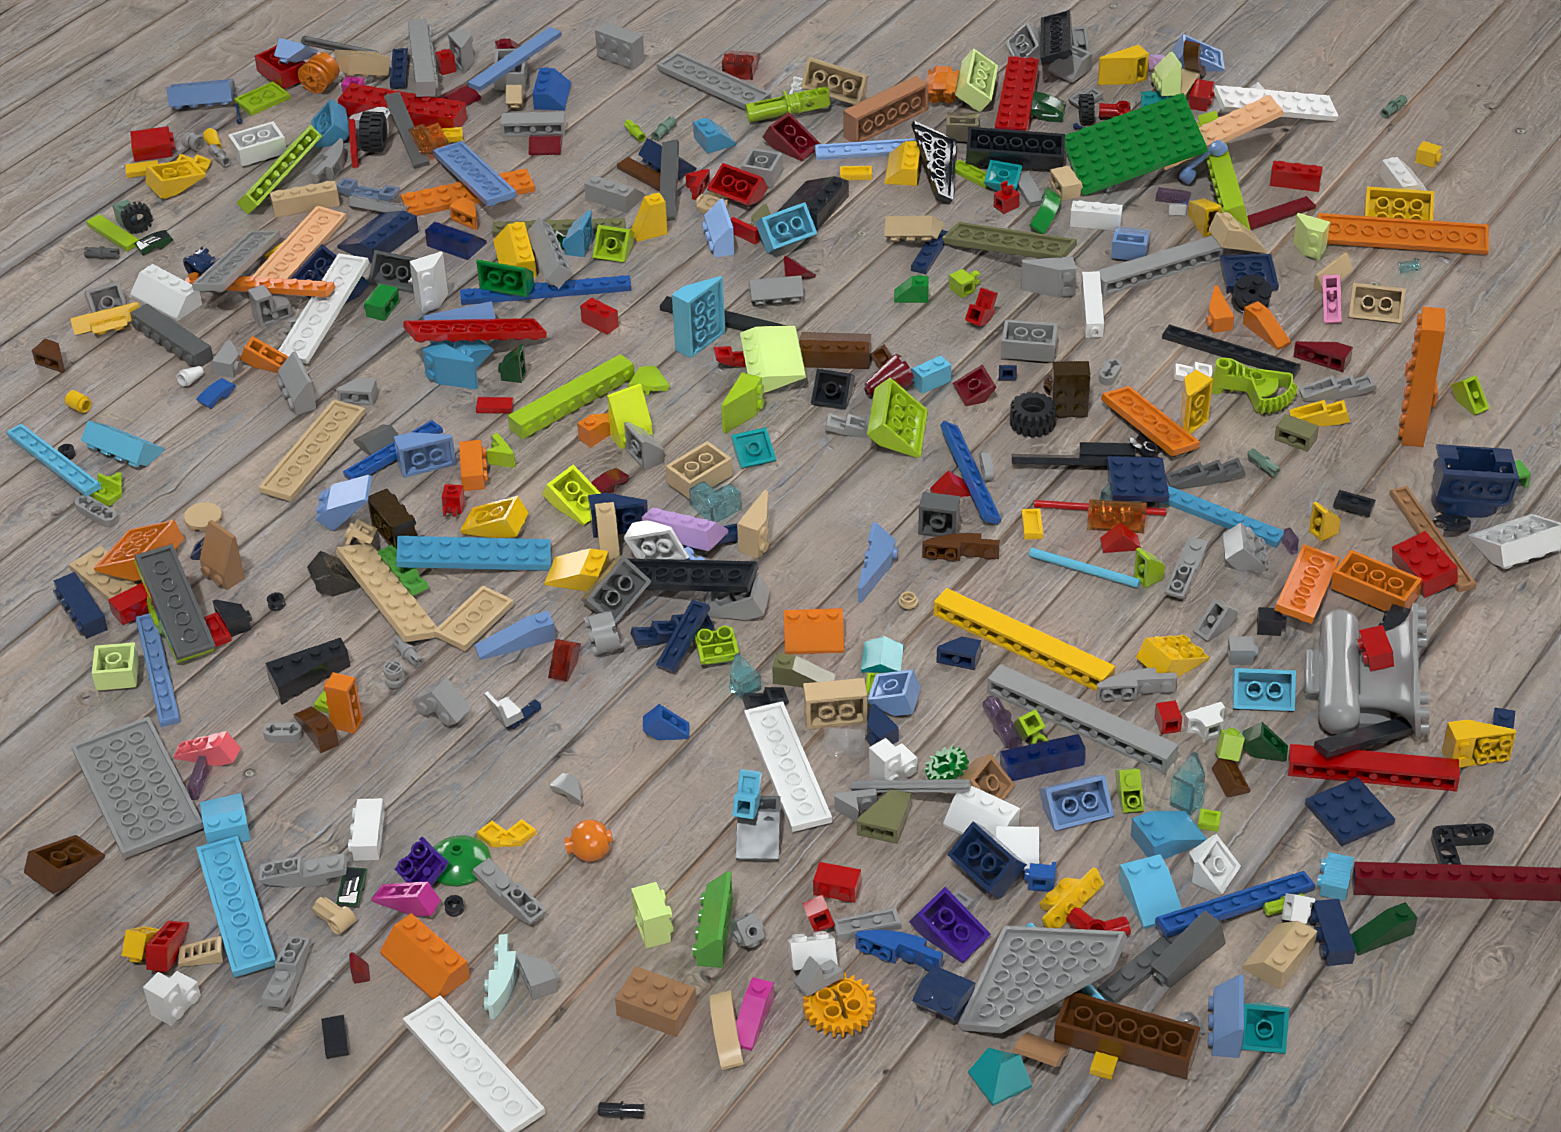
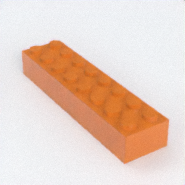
M1422 306L1421 314L1417 315V328H1415L1414 332L1415 341L1412 343L1411 354L1414 355L1409 360L1410 370L1407 372L1406 383L1409 384L1404 389L1405 398L1402 401V415L1399 417L1400 427L1398 437H1402L1401 445L1424 447L1445 334V308Z

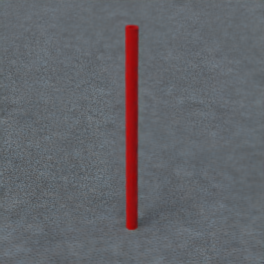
M1034 500V507L1166 516V508Z

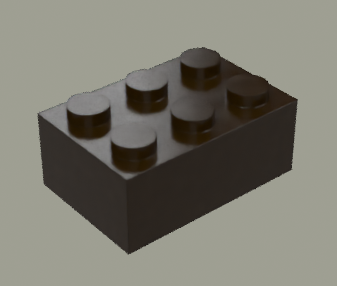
M1089 361L1052 362L1050 397L1056 405L1055 417H1088L1091 377Z
M386 488L368 496L371 524L377 528V532L389 546L392 545L397 549L398 536H418L414 526L416 525L414 516L407 512L404 504L398 502L395 494H392Z

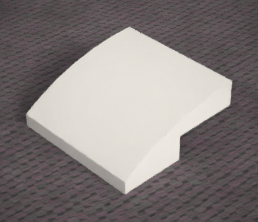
M996 826V838L1027 864L1025 868H1030V863L1039 864V827Z

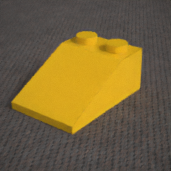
M191 159L146 166V184L160 198L164 199L178 195L206 177V173Z
M518 496L473 507L460 532L486 538H515L525 523L529 512Z
M590 548L555 557L544 585L587 592L609 567V551Z

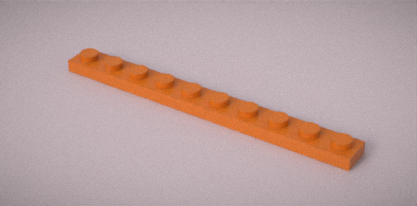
M193 272L184 281L193 284L202 273ZM240 276L226 290L248 292L249 289L265 285L272 294L328 297L336 287L334 282Z

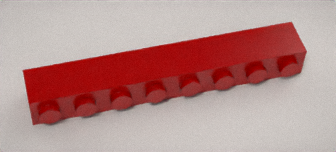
M1290 744L1288 754V776L1336 781H1349L1358 777L1363 783L1455 792H1457L1460 780L1459 759L1353 750L1326 758L1314 746Z

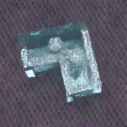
M703 481L689 489L690 506L709 521L719 522L742 510V494L731 483L715 491Z

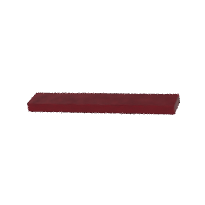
M1305 196L1248 215L1250 229L1254 230L1295 216L1298 213L1301 214L1316 208V204Z

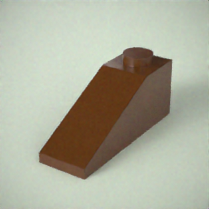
M312 706L293 714L296 721L301 725L320 753L339 745L336 728L326 715Z

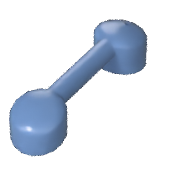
M1222 140L1212 142L1208 147V152L1200 154L1192 162L1181 168L1179 178L1186 185L1190 184L1196 175V171L1193 168L1211 154L1216 157L1224 154L1228 146Z

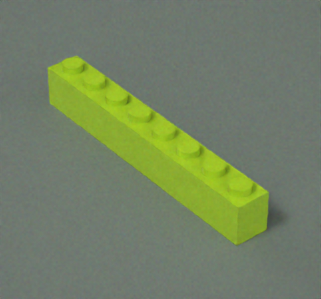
M312 125L308 126L236 203L249 214L266 198L322 135Z
M619 354L509 414V429L521 439L532 435L631 380L635 374L634 363Z

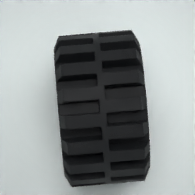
M363 111L359 121L360 147L362 151L383 152L387 142L386 116L384 112Z
M1027 392L1026 394L1022 393L1020 396H1016L1011 401L1010 426H1012L1013 431H1016L1017 434L1034 438L1047 435L1053 430L1055 426L1056 405L1051 397H1047L1043 393L1039 394V392Z

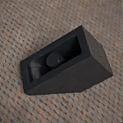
M222 600L212 601L215 613H218L231 637L251 630V614L249 610L245 611L242 604Z

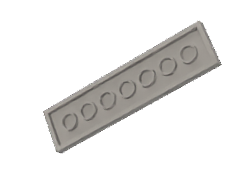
M678 51L657 64V70L745 109V104L771 99L770 92Z
M280 230L249 231L192 284L193 291H225L269 247L276 243L281 237Z

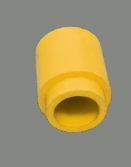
M71 390L65 396L66 406L80 413L88 412L92 406L89 397L76 390Z

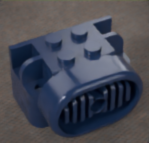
M1436 444L1438 458L1433 463L1434 488L1431 500L1439 511L1456 516L1484 518L1495 514L1499 507L1507 506L1511 503L1519 482V475L1511 449Z

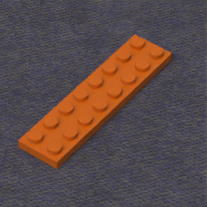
M527 168L498 174L516 190L517 195L535 191V185ZM462 182L401 194L402 203L408 205L407 212L416 216L448 210L449 206L461 197L467 198L475 202V204L482 203Z

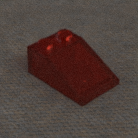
M730 50L723 56L722 71L739 79L753 80L760 52Z

